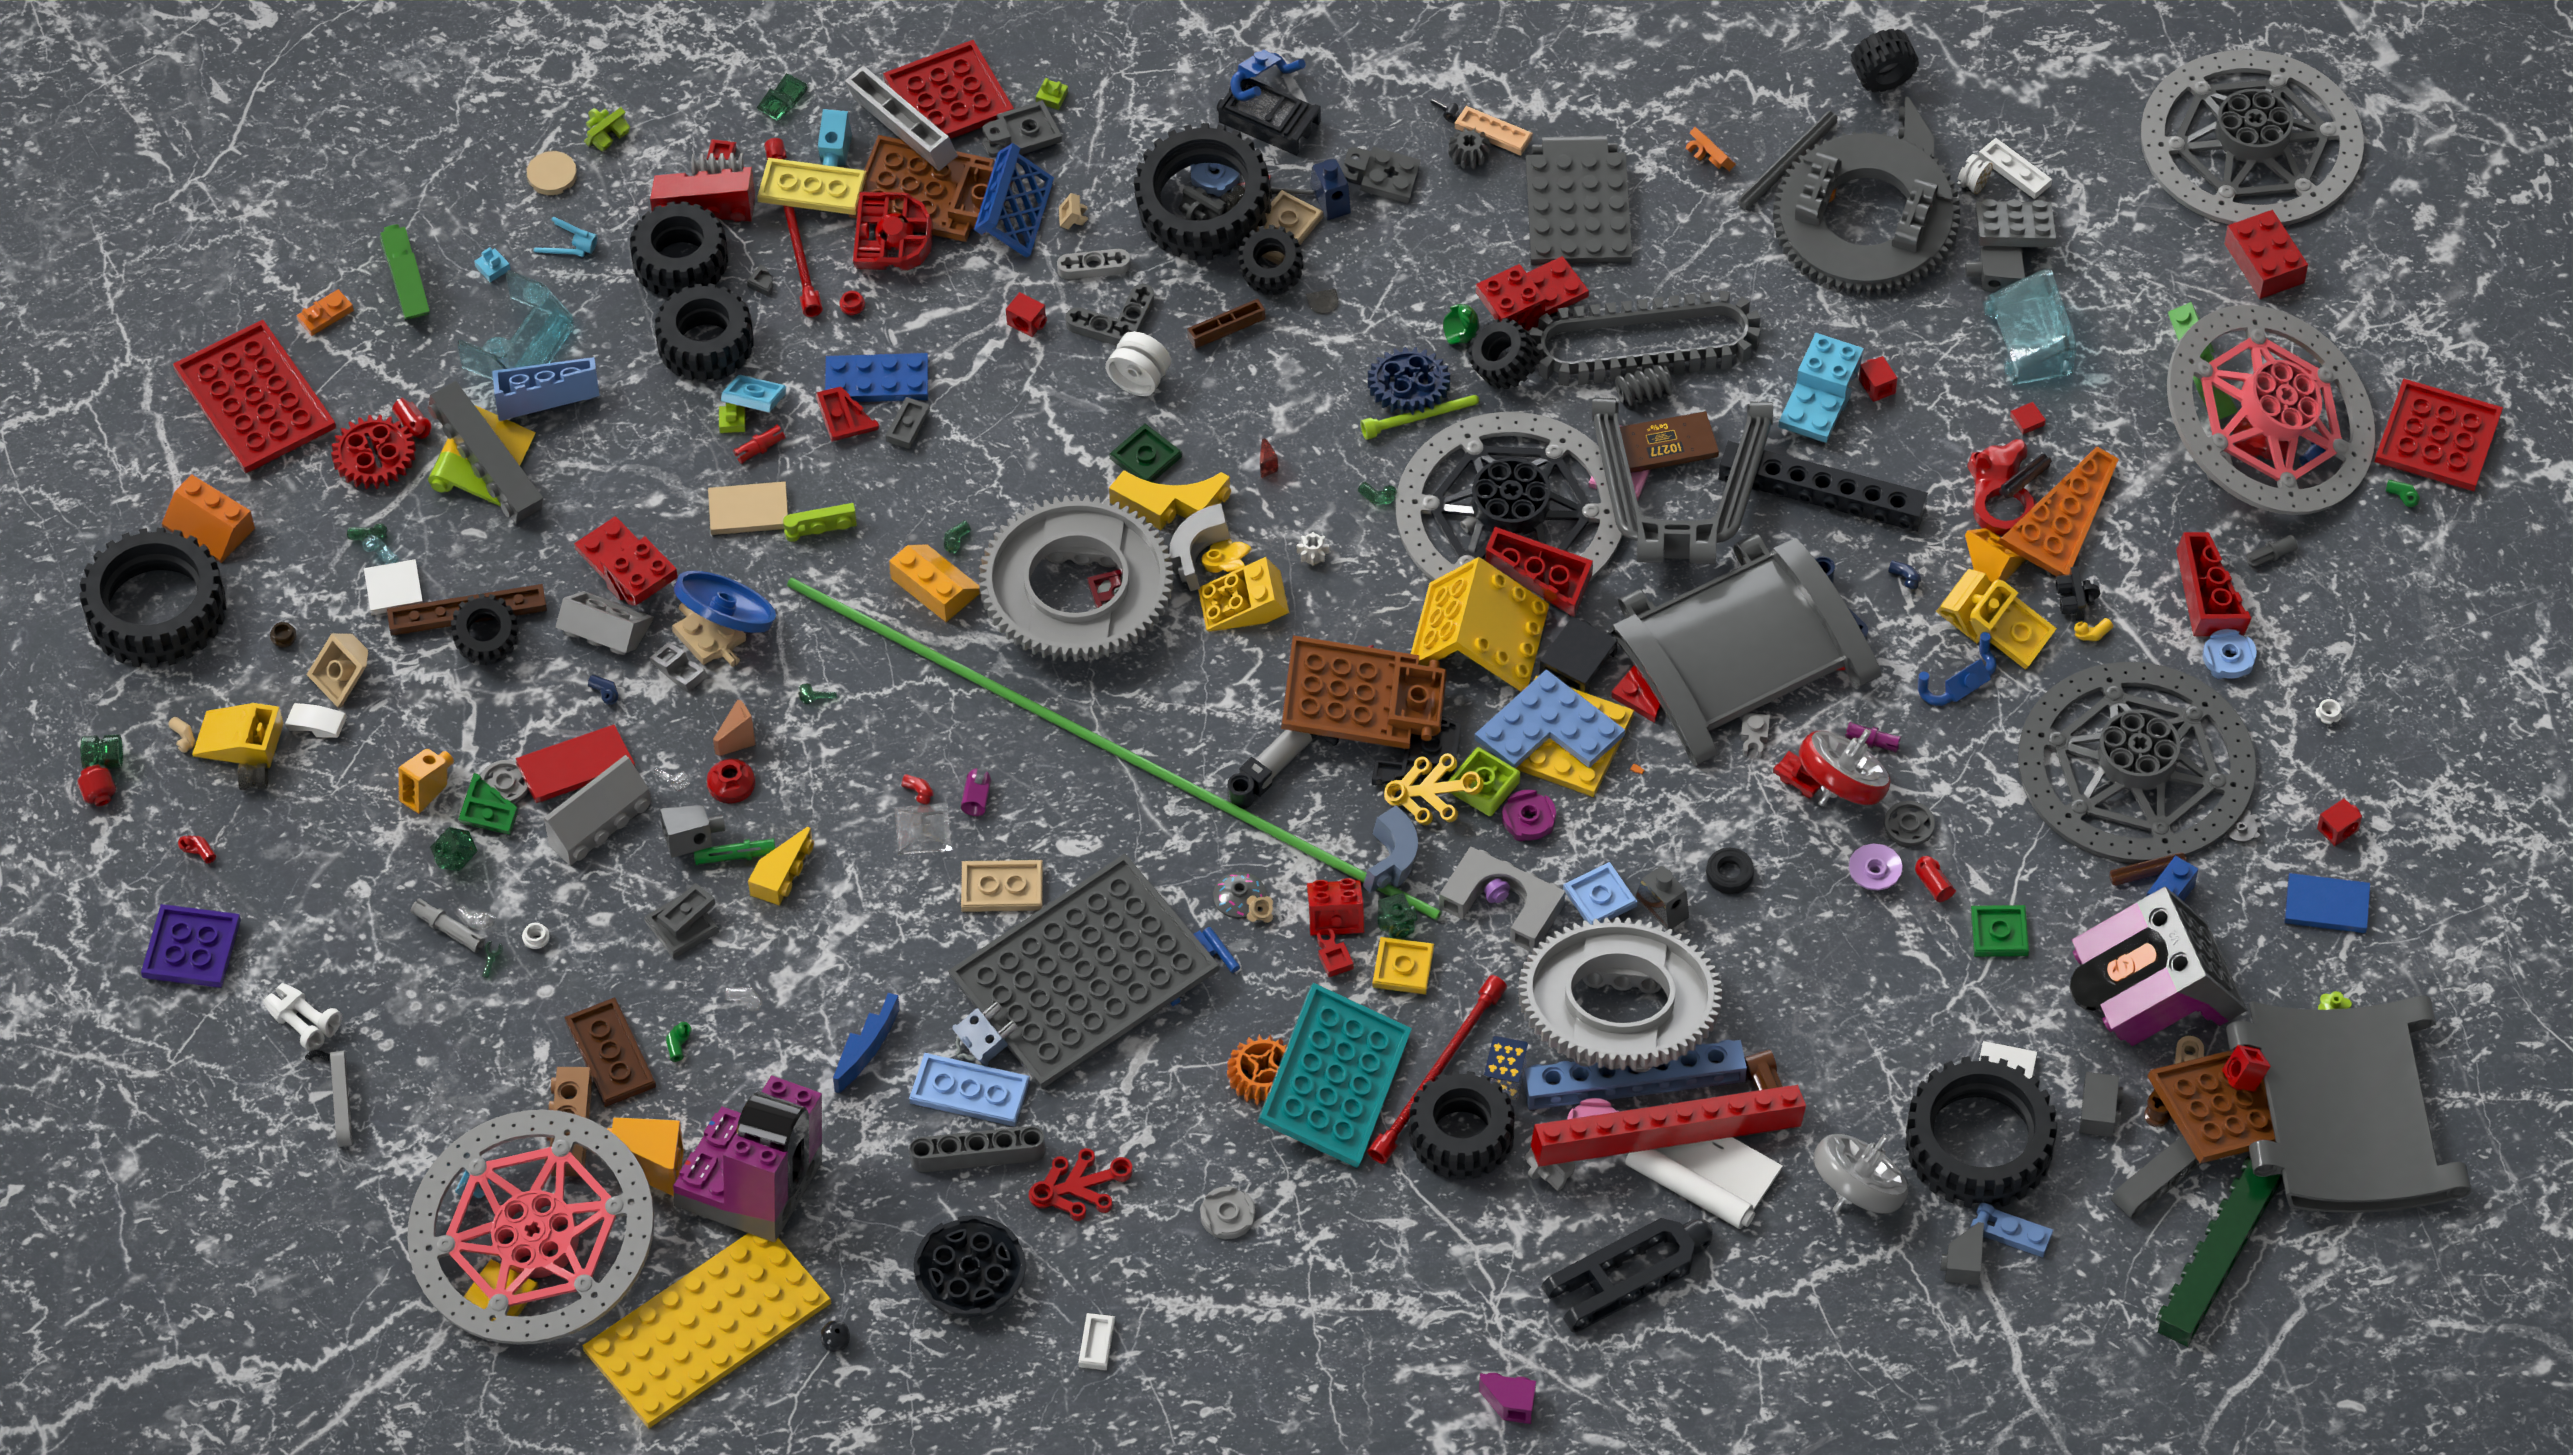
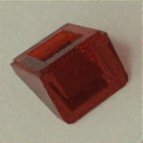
M1265 438L1261 442V478L1278 471L1277 454Z

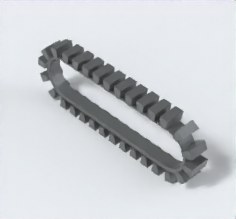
M1720 291L1719 302L1711 303V292L1700 293V304L1695 305V294H1686L1684 296V306H1679V295L1669 296L1668 308H1663V297L1653 298L1652 310H1647L1648 299L1637 300V310L1631 312L1632 300L1621 302V313H1616V302L1605 303V315H1600V304L1590 305L1589 317H1584V306L1574 307L1573 318L1568 319V308H1559L1556 322L1553 323L1546 313L1539 318L1538 329L1531 328L1530 335L1538 345L1536 348L1539 350V355L1536 358L1539 360V376L1548 380L1553 371L1559 373L1558 385L1569 386V375L1578 374V385L1589 384L1590 372H1594V383L1605 382V371L1610 370V382L1615 381L1617 376H1621V369H1626V374L1631 373L1634 376L1637 367H1642L1644 374L1646 368L1653 370V365H1659L1662 368L1665 365L1668 369L1669 364L1674 363V375L1683 374L1685 362L1689 361V373L1700 372V362L1705 360V371L1716 370L1717 358H1721V369L1732 368V356L1735 354L1743 364L1751 358V348L1758 349L1761 332L1760 316L1757 310L1749 313L1750 301L1744 297H1741L1736 306L1729 304L1730 292ZM1715 315L1733 318L1742 326L1744 331L1738 340L1725 345L1573 362L1558 360L1546 349L1548 340L1562 332Z

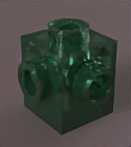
M448 827L430 846L438 867L454 871H460L464 868L467 862L478 852L468 830Z
M1404 892L1378 900L1379 916H1377V923L1381 932L1385 931L1387 937L1393 939L1405 938L1414 933L1415 921H1418L1414 906H1409Z

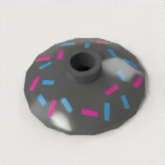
M1234 872L1222 877L1216 883L1213 891L1214 904L1218 910L1227 917L1236 919L1247 918L1249 913L1247 899L1250 896H1256V898L1266 897V889L1261 880L1253 874L1245 872ZM1242 889V890H1244V891H1242V892H1237V891H1235V890Z

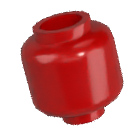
M100 765L89 766L82 770L81 776L77 780V785L83 800L88 804H95L96 806L108 804L116 792V785L110 771L107 768H102Z

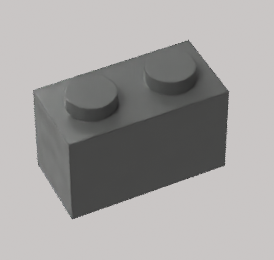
M2086 1072L2079 1133L2113 1136L2114 1127H2119L2121 1120V1111L2116 1110L2117 1103H2122L2123 1087L2118 1086L2119 1076Z

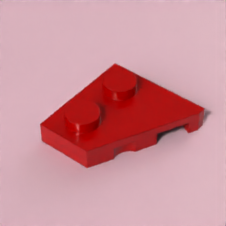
M841 386L816 393V399L831 442L879 429V423L864 413V408L857 401H853Z

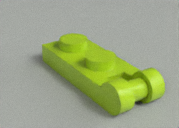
M854 503L786 515L783 519L786 540L795 542L800 536L821 534L837 529L844 530L857 526Z

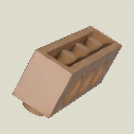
M557 1067L556 1077L551 1078V1094H554V1101H549V1110L572 1113L589 1119L593 1082L590 1067ZM569 1096H574L572 1099H565ZM547 1137V1142H550V1147H552L555 1138ZM576 1144L572 1150V1155L585 1168L587 1149ZM569 1164L565 1165V1176H579ZM556 1165L551 1172V1176H556Z

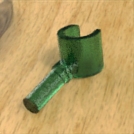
M808 683L799 686L800 692L798 694L804 704H810L819 698H837V692L813 691L811 684Z
M492 941L486 943L485 951L488 955L482 977H489L495 957L503 952V945L501 943L496 953L490 951Z

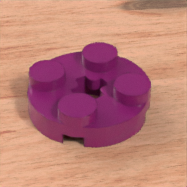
M1521 790L1512 794L1503 807V824L1517 841L1540 839L1553 831L1556 820V808L1548 796L1545 795L1543 797L1537 794L1535 790ZM1526 811H1529L1530 814H1536L1531 819L1524 817Z

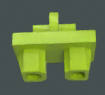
M622 107L610 115L606 109L599 112L593 108L588 112L590 120L586 122V125L591 129L587 131L588 138L584 140L588 147L594 144L603 152L613 142L608 136V132L612 130L619 139L629 132L630 126L624 119L626 112Z

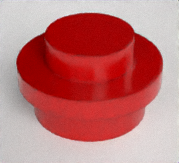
M848 291L841 297L839 305L843 313L856 315L863 311L865 301L860 293Z

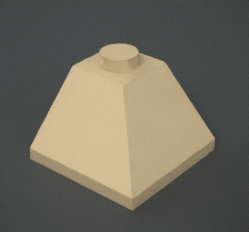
M332 633L308 671L307 676L338 708H341L367 666L368 649L353 634Z

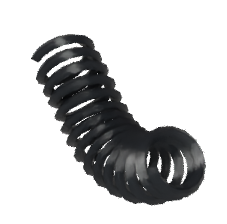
M314 1049L305 1055V1059L311 1060L314 1057L324 1058V1060L326 1058V1061H329L330 1054L322 1050L320 1051V1049Z

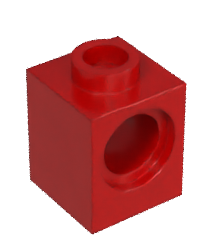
M1019 292L1006 308L1007 325L1033 337L1038 330L1043 329L1047 322L1045 305Z
M1883 356L1869 359L1860 365L1859 381L1873 402L1896 393L1897 376Z
M2343 798L2320 814L2317 829L2334 846H2337L2359 831L2362 815L2355 805H2351Z
M2237 1045L2222 1071L2227 1077L2229 1085L2234 1089L2255 1092L2271 1066L2260 1049Z

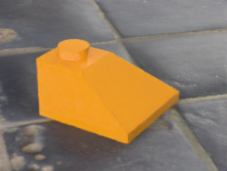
M1986 528L1967 530L1965 534L1973 569L1986 573L1991 584L1995 580L2006 582L2026 560L1998 544L1997 542L2001 537Z

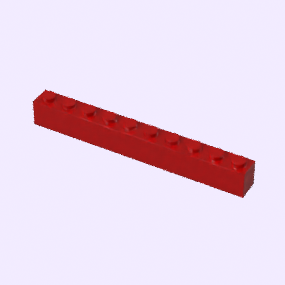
M1798 1085L1541 1123L1534 1125L1531 1148L1538 1167L1795 1128L1802 1125L1806 1104Z

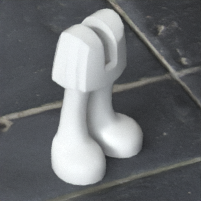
M281 983L276 988V992L281 999L270 993L263 1000L265 1007L278 1023L284 1024L287 1022L301 1035V1045L309 1051L320 1048L325 1041L324 1035L331 1038L338 1030L342 1021V1013L337 1009L330 1008L322 1014L305 1001L304 993L284 983ZM299 1012L316 1026L307 1025L296 1014Z

